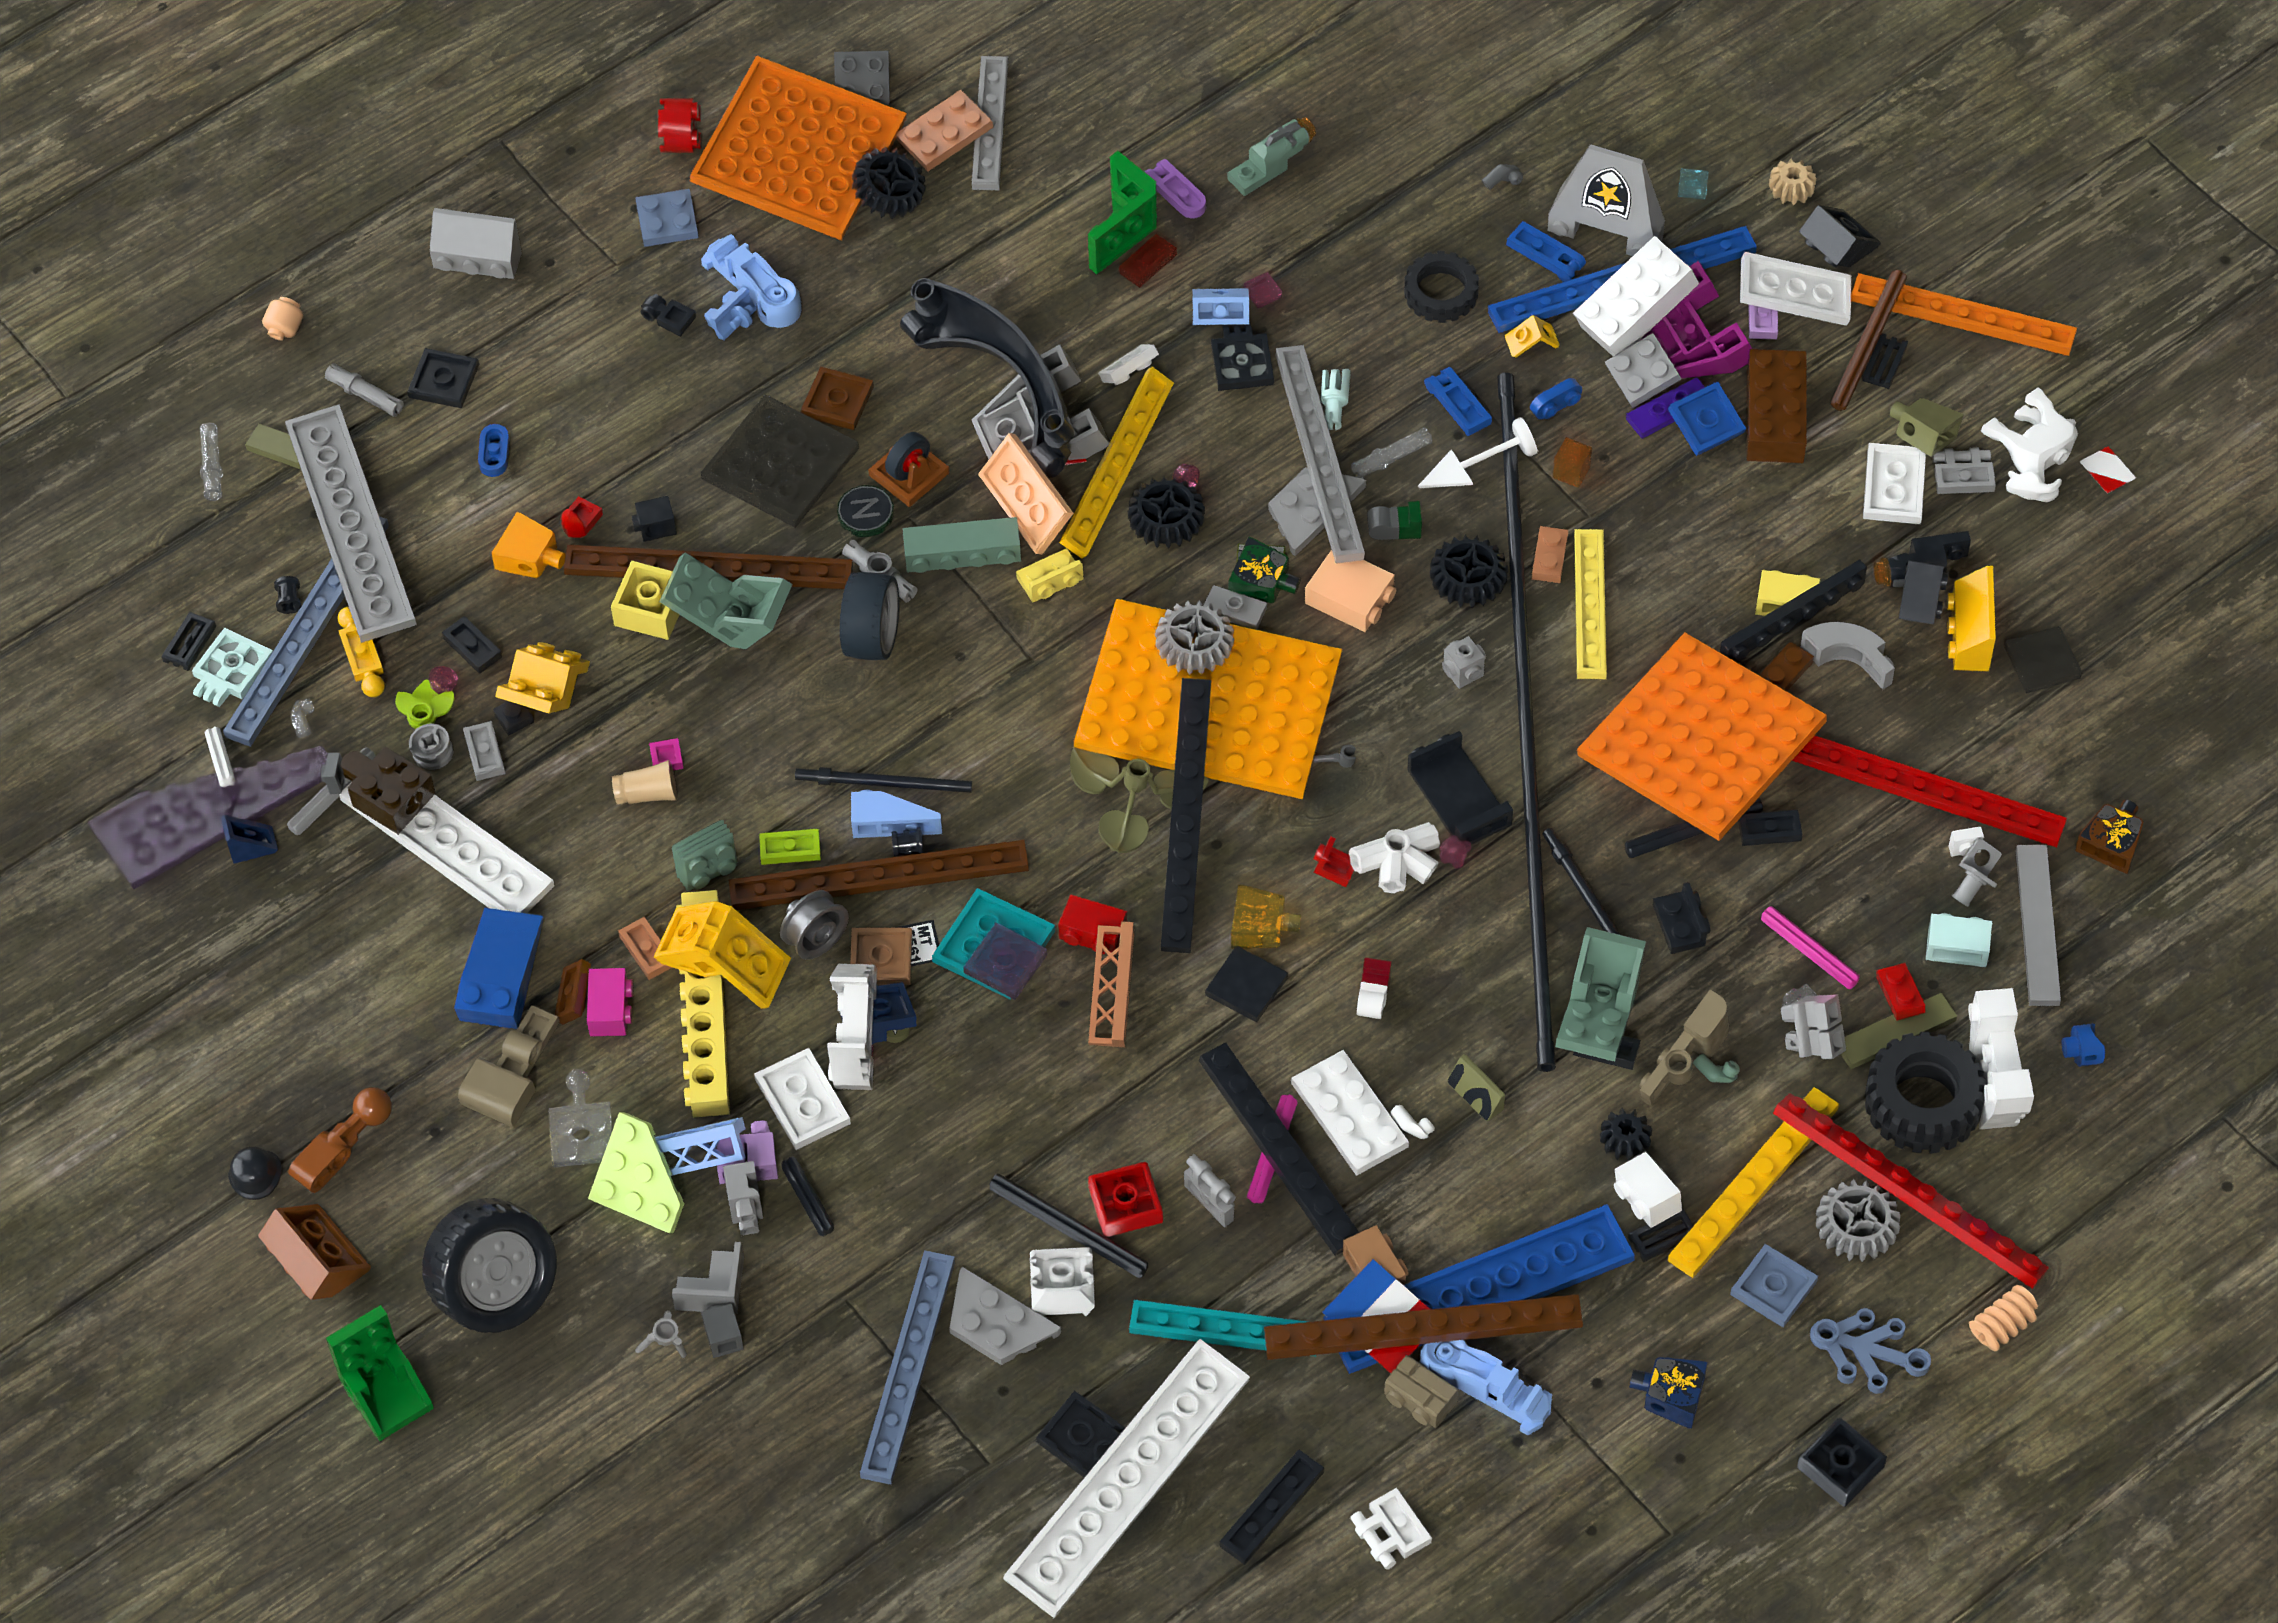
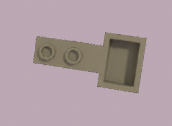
M1711 989L1708 991L1685 1022L1683 1033L1671 1049L1666 1048L1657 1060L1658 1066L1653 1073L1648 1072L1639 1084L1641 1100L1652 1107L1669 1082L1676 1085L1687 1083L1693 1075L1690 1054L1695 1051L1699 1055L1705 1054L1708 1058H1711L1728 1036L1727 1005L1720 995ZM1677 1062H1682L1686 1065L1681 1071L1671 1069V1066Z
M531 1005L518 1029L511 1030L505 1038L502 1055L497 1064H493L480 1057L475 1060L459 1089L458 1099L460 1104L514 1128L536 1091L533 1081L527 1079V1076L559 1024L558 1016Z

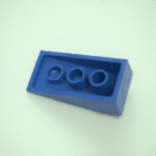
M484 908L455 1001L454 1009L460 1021L518 1029L543 924V916Z

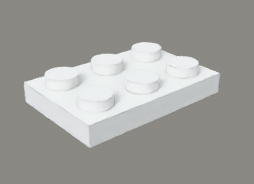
M1869 443L1863 519L1921 524L1926 458L1924 452L1911 446Z
M809 1048L754 1073L757 1084L796 1150L851 1124L850 1117Z

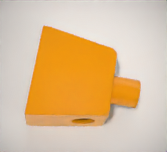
M516 512L493 549L492 558L496 570L538 578L542 575L547 565L561 569L564 565L566 554L556 550L557 544L553 531Z

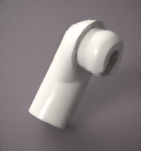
M1402 1105L1394 1107L1391 1111V1116L1401 1129L1419 1139L1428 1138V1135L1435 1130L1434 1125L1427 1118H1422L1417 1123Z

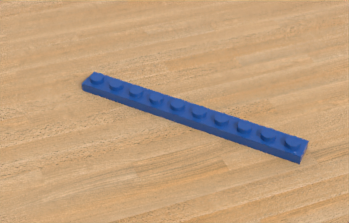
M1743 226L1670 250L1686 265L1690 266L1699 261L1703 269H1707L1742 258L1744 252L1755 254L1757 246L1747 227ZM1624 264L1488 305V313L1498 333L1514 329L1532 315L1543 320L1578 309Z

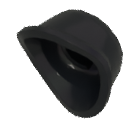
M246 1147L234 1155L228 1177L232 1188L238 1195L249 1200H259L270 1195L277 1187L281 1178L282 1166L278 1156L273 1152L265 1151L258 1147Z

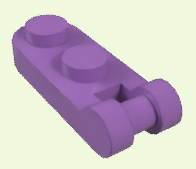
M1166 159L1158 162L1154 169L1144 171L1156 181V191L1183 216L1197 218L1205 213L1206 198L1204 194Z

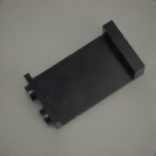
M1458 731L1451 735H1444L1426 747L1421 746L1413 750L1408 755V772L1461 850L1512 826L1513 809L1508 801L1502 804L1497 801L1462 749L1463 735Z

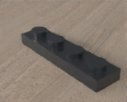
M1298 1450L1219 1541L1220 1547L1245 1565L1323 1475L1324 1467L1301 1450Z

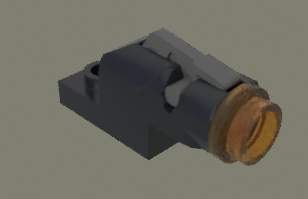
M1969 531L1913 538L1909 554L1902 553L1893 557L1881 558L1879 562H1874L1876 584H1883L1885 587L1889 586V588L1904 587L1908 560L1944 566L1943 572H1946L1948 559L1958 560L1968 557L1971 543Z

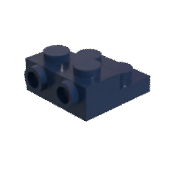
M903 982L877 986L876 1000L873 999L872 1044L887 1041V1031L903 1030L917 1026L916 1015Z

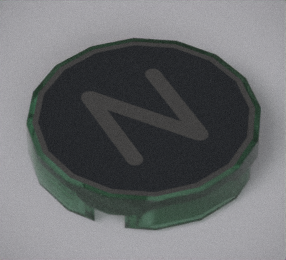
M861 485L851 488L843 494L838 502L837 516L841 527L851 531L852 535L872 537L885 531V527L892 523L894 519V504L891 496L883 489L876 486Z

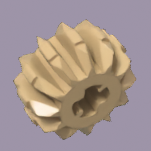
M1792 158L1788 163L1780 161L1777 167H1773L1770 174L1771 179H1769V187L1773 198H1781L1782 204L1791 201L1793 206L1797 201L1805 203L1808 197H1812L1815 189L1814 185H1816V177L1812 173V167L1804 166L1803 160L1798 163H1794Z

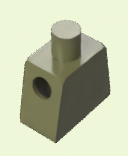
M1920 398L1910 406L1896 401L1890 410L1889 416L1900 421L1896 432L1898 437L1932 457L1957 438L1964 414Z

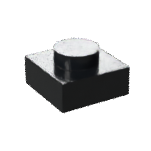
M507 701L493 709L494 716L508 736L534 723L533 716L526 706Z

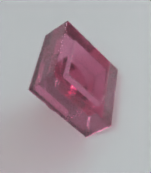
M1268 272L1243 283V288H1249V298L1257 309L1282 298V290Z

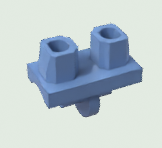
M743 286L737 292L728 291L723 296V305L719 309L710 308L705 313L704 317L708 325L715 330L718 339L725 340L739 326L748 328L753 322L750 315L757 308L750 299L748 288Z

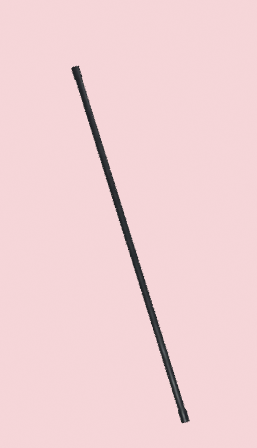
M1507 372L1501 373L1497 377L1498 398L1501 409L1502 443L1515 438L1512 423L1515 420L1514 375ZM1517 445L1503 451L1536 1008V1052L1538 1070L1550 1072L1556 1068L1555 1046L1552 1038Z

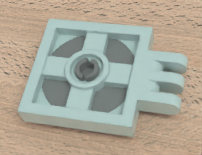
M224 628L192 670L194 677L201 680L195 687L193 694L199 698L203 696V700L207 702L213 700V704L218 707L224 703L230 694L243 699L273 650Z

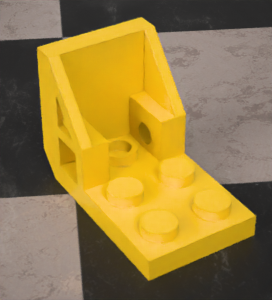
M717 901L676 908L654 955V958L663 965L703 977L722 975L761 1009L769 1008L791 960V957L732 906Z

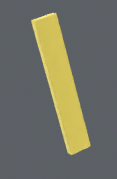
M1575 529L1577 679H1606L1603 530Z

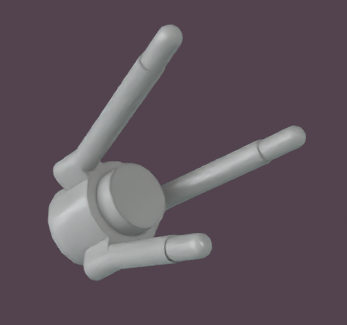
M669 1310L665 1311L664 1318L655 1323L653 1333L648 1334L647 1338L635 1349L636 1353H641L655 1341L662 1346L673 1344L682 1358L687 1356L681 1339L677 1337L678 1326L671 1319V1312Z

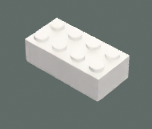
M1654 236L1573 314L1581 328L1609 354L1615 356L1637 343L1699 283L1692 269Z

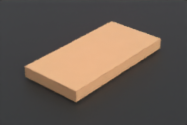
M1008 433L978 475L1009 518L1017 517L1018 530L1035 554H1043L1074 513L1018 436Z

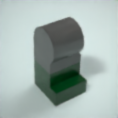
M1410 501L1408 506L1387 508L1378 506L1367 512L1370 537L1377 540L1421 539L1422 518L1420 501Z

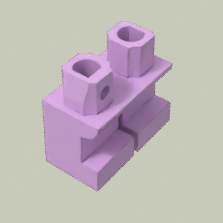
M755 1121L751 1123V1134L740 1135L739 1133L744 1153L747 1154L748 1162L754 1161L757 1181L778 1179L773 1132L769 1131L767 1121ZM731 1137L720 1139L717 1150L725 1155L735 1154ZM746 1158L717 1165L720 1184L726 1183L723 1166L744 1163Z

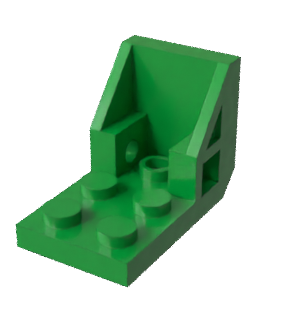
M1119 151L1110 156L1113 213L1107 220L1100 225L1094 226L1088 233L1089 269L1095 274L1100 273L1157 228L1156 181Z
M381 1305L326 1337L332 1359L344 1389L379 1442L434 1409L432 1401L410 1362L396 1343L388 1315Z

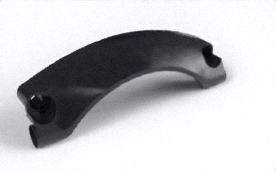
M928 278L916 281L911 288V295L916 301V310L909 311L903 316L900 321L901 329L921 348L962 347L976 349L998 357L1017 371L1028 389L1034 410V438L1030 454L1048 478L1059 475L1072 453L1066 445L1073 438L1075 431L1070 423L1058 385L1041 355L1013 322L984 301L967 292Z

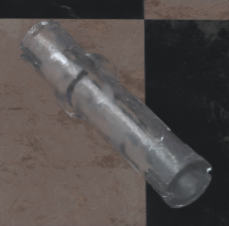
M205 423L199 428L203 466L200 469V476L204 482L205 499L216 501L222 497L221 478L223 477V469L219 464L218 428L216 424Z
M1423 427L1419 431L1383 449L1376 448L1372 450L1370 455L1351 464L1354 474L1359 472L1356 475L1358 478H1363L1377 470L1383 471L1388 468L1389 464L1432 444L1431 434L1425 435L1428 430Z

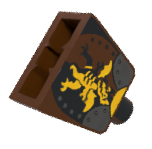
M2123 800L2119 808L2110 804L2103 805L2079 834L2075 851L2128 874L2144 822L2141 818L2135 816L2138 806L2130 800Z

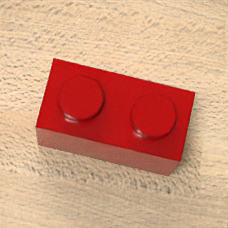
M1070 894L1058 923L1059 939L1069 945H1081L1091 948L1096 952L1098 925L1121 927V922H1128L1127 911ZM1104 934L1103 945L1112 953L1119 947L1120 935Z

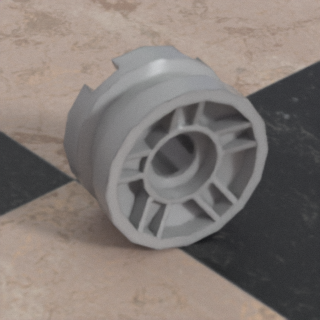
M438 724L422 725L415 729L410 736V751L414 761L420 767L429 770L440 769L452 759L454 753L453 745L448 732Z

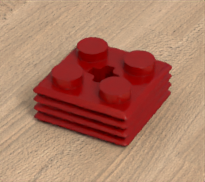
M1147 1162L1113 1169L1088 1177L1089 1191L1103 1236L1110 1237L1163 1222V1210ZM1127 1197L1128 1202L1121 1201V1198Z

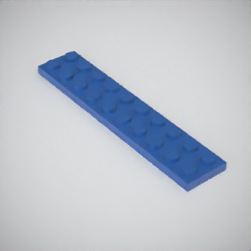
M1607 1204L1403 1286L1429 1309L1537 1299L1633 1262L1635 1255ZM1323 1316V1320H1330L1326 1316ZM1365 1350L1339 1353L1349 1374L1378 1363Z

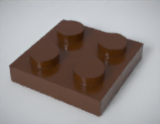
M820 367L801 408V416L855 430L874 388V382L870 379Z

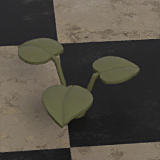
M1076 747L1073 748L1070 758V772L1074 783L1084 792L1100 794L1104 791L1106 785L1113 788L1124 778V785L1130 791L1126 813L1119 810H1111L1105 813L1100 818L1098 831L1101 839L1113 851L1128 853L1136 850L1145 842L1149 829L1147 820L1144 817L1131 815L1135 794L1144 790L1147 783H1149L1152 792L1156 795L1160 794L1161 803L1165 807L1172 809L1175 771H1161L1153 780V773L1150 772L1149 764L1142 759H1133L1128 762L1127 767H1123L1122 772L1119 774L1118 763L1111 756ZM1205 776L1203 791L1206 788L1209 779Z

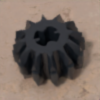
M1623 1107L1619 1111V1115L1610 1112L1608 1120H1603L1601 1124L1600 1142L1605 1144L1604 1150L1606 1154L1615 1152L1616 1160L1621 1155H1625L1627 1160L1630 1161L1633 1158V1154L1639 1156L1644 1153V1149H1648L1651 1145L1650 1136H1652V1128L1647 1125L1646 1116L1637 1118L1636 1109L1631 1114H1626Z

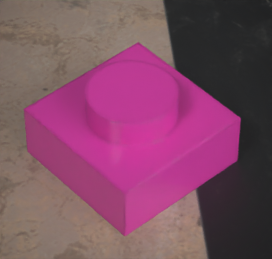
M678 738L649 743L653 766L670 760L673 771L683 769Z

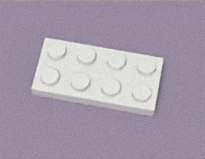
M1744 252L1741 258L1740 303L1847 326L1851 319V275Z
M1344 1050L1291 1078V1084L1356 1176L1409 1147V1141Z

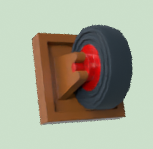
M910 432L901 437L889 449V452L868 470L869 476L908 507H911L949 474V466L929 452V441L923 435L917 432Z

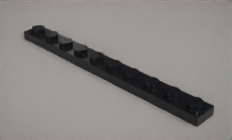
M1182 678L1161 937V951L1191 953L1211 680Z

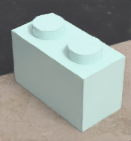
M1947 913L1931 914L1926 960L1986 967L1990 952L1992 921L1983 920L1979 917H1955Z

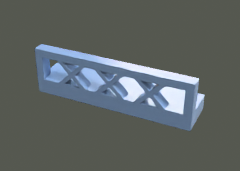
M742 1117L654 1137L660 1152L669 1151L680 1158L676 1166L670 1168L672 1175L746 1158L739 1133L745 1130ZM731 1137L735 1154L725 1155L715 1149L720 1139ZM712 1141H714L713 1144H712V1146H710L709 1144H707V1142H712ZM698 1145L708 1151L703 1161L697 1162L687 1155L692 1146ZM685 1148L683 1152L678 1149ZM711 1155H714V1156L717 1157V1158L710 1159ZM683 1161L688 1163L687 1165H682Z

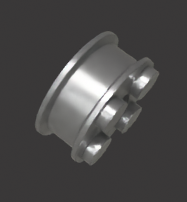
M817 890L811 892L800 900H794L789 904L786 910L787 915L781 925L780 936L786 944L795 945L796 953L802 959L817 958L831 949L844 933L849 919L848 911L842 905L833 904V898L827 891Z

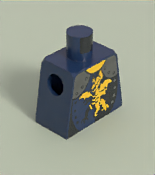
M1658 1357L1655 1359L1652 1374L1633 1370L1629 1388L1647 1392L1644 1405L1647 1411L1692 1429L1708 1362Z

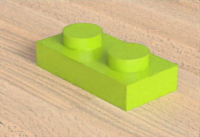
M819 829L759 833L761 865L821 860Z

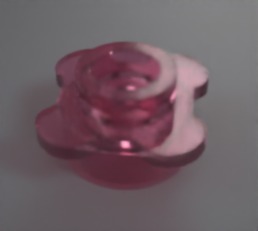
M1450 836L1441 844L1440 861L1444 864L1449 862L1456 869L1461 868L1464 865L1467 852L1471 850L1470 842L1466 840L1462 842L1458 840V837Z

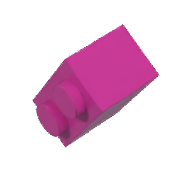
M625 968L589 969L587 1025L590 1036H626L627 1024H632V1006H627L628 998L633 997L632 979H627Z

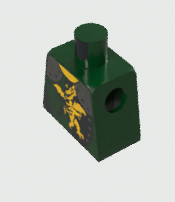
M1248 537L1229 579L1228 590L1263 602L1274 603L1280 589L1296 594L1301 578L1288 574L1289 558L1286 555L1252 537Z

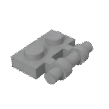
M1979 447L1969 448V451H1954L1953 448H1946L1933 455V463H1944L1935 464L1934 474L1937 494L1995 492L1996 483L1993 462H1981L1991 460L1990 450H1979Z
M1193 1154L1186 1161L1190 1167L1184 1171V1186L1225 1228L1234 1221V1200L1236 1196L1230 1191V1185L1224 1179L1220 1180L1211 1171L1212 1167L1206 1160L1201 1161Z

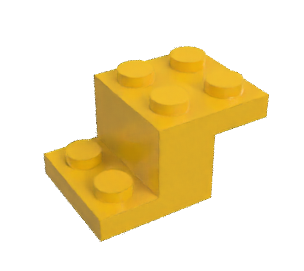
M548 643L528 644L526 648L516 650L509 682L498 686L495 697L546 713L568 709L577 675L588 671L590 661L581 659V654L574 651L565 650L564 653L555 651V646Z

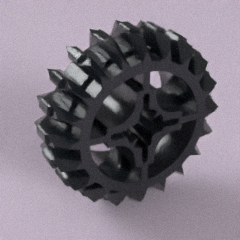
M885 146L881 152L875 148L870 154L866 153L857 162L852 174V189L856 190L855 199H863L862 207H871V214L878 211L881 218L886 214H889L891 219L895 218L897 214L903 218L907 212L912 213L916 206L921 203L922 196L926 190V186H924L926 177L921 175L922 167H915L916 159H907V152L900 155L897 152V148L889 152Z
M1163 476L1159 482L1152 478L1150 485L1142 482L1141 490L1134 491L1133 498H1130L1128 519L1130 527L1135 531L1137 538L1144 537L1146 545L1154 541L1156 548L1160 544H1166L1169 549L1172 543H1176L1180 547L1182 540L1190 542L1192 535H1198L1200 527L1204 523L1205 506H1203V499L1201 494H1197L1195 486L1188 487L1186 480L1178 483L1176 476L1172 481H1167L1165 476Z
M1465 534L1461 541L1456 537L1453 538L1451 544L1444 541L1442 549H1437L1435 556L1431 560L1430 578L1433 581L1434 590H1439L1440 598L1448 596L1449 604L1458 601L1460 608L1464 603H1469L1473 609L1476 602L1484 606L1486 599L1494 601L1496 594H1501L1503 585L1507 582L1506 573H1508V565L1505 562L1504 553H1499L1498 545L1490 546L1489 539L1480 542L1478 535L1474 540H1469Z

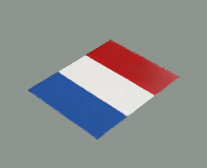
M1372 1259L1322 1313L1330 1320L1430 1309ZM1420 1344L1365 1351L1388 1372L1392 1373L1403 1358L1407 1355L1410 1356Z

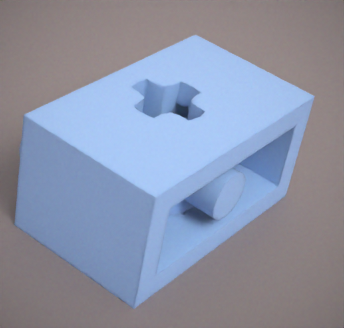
M1249 288L1193 289V325L1249 324Z

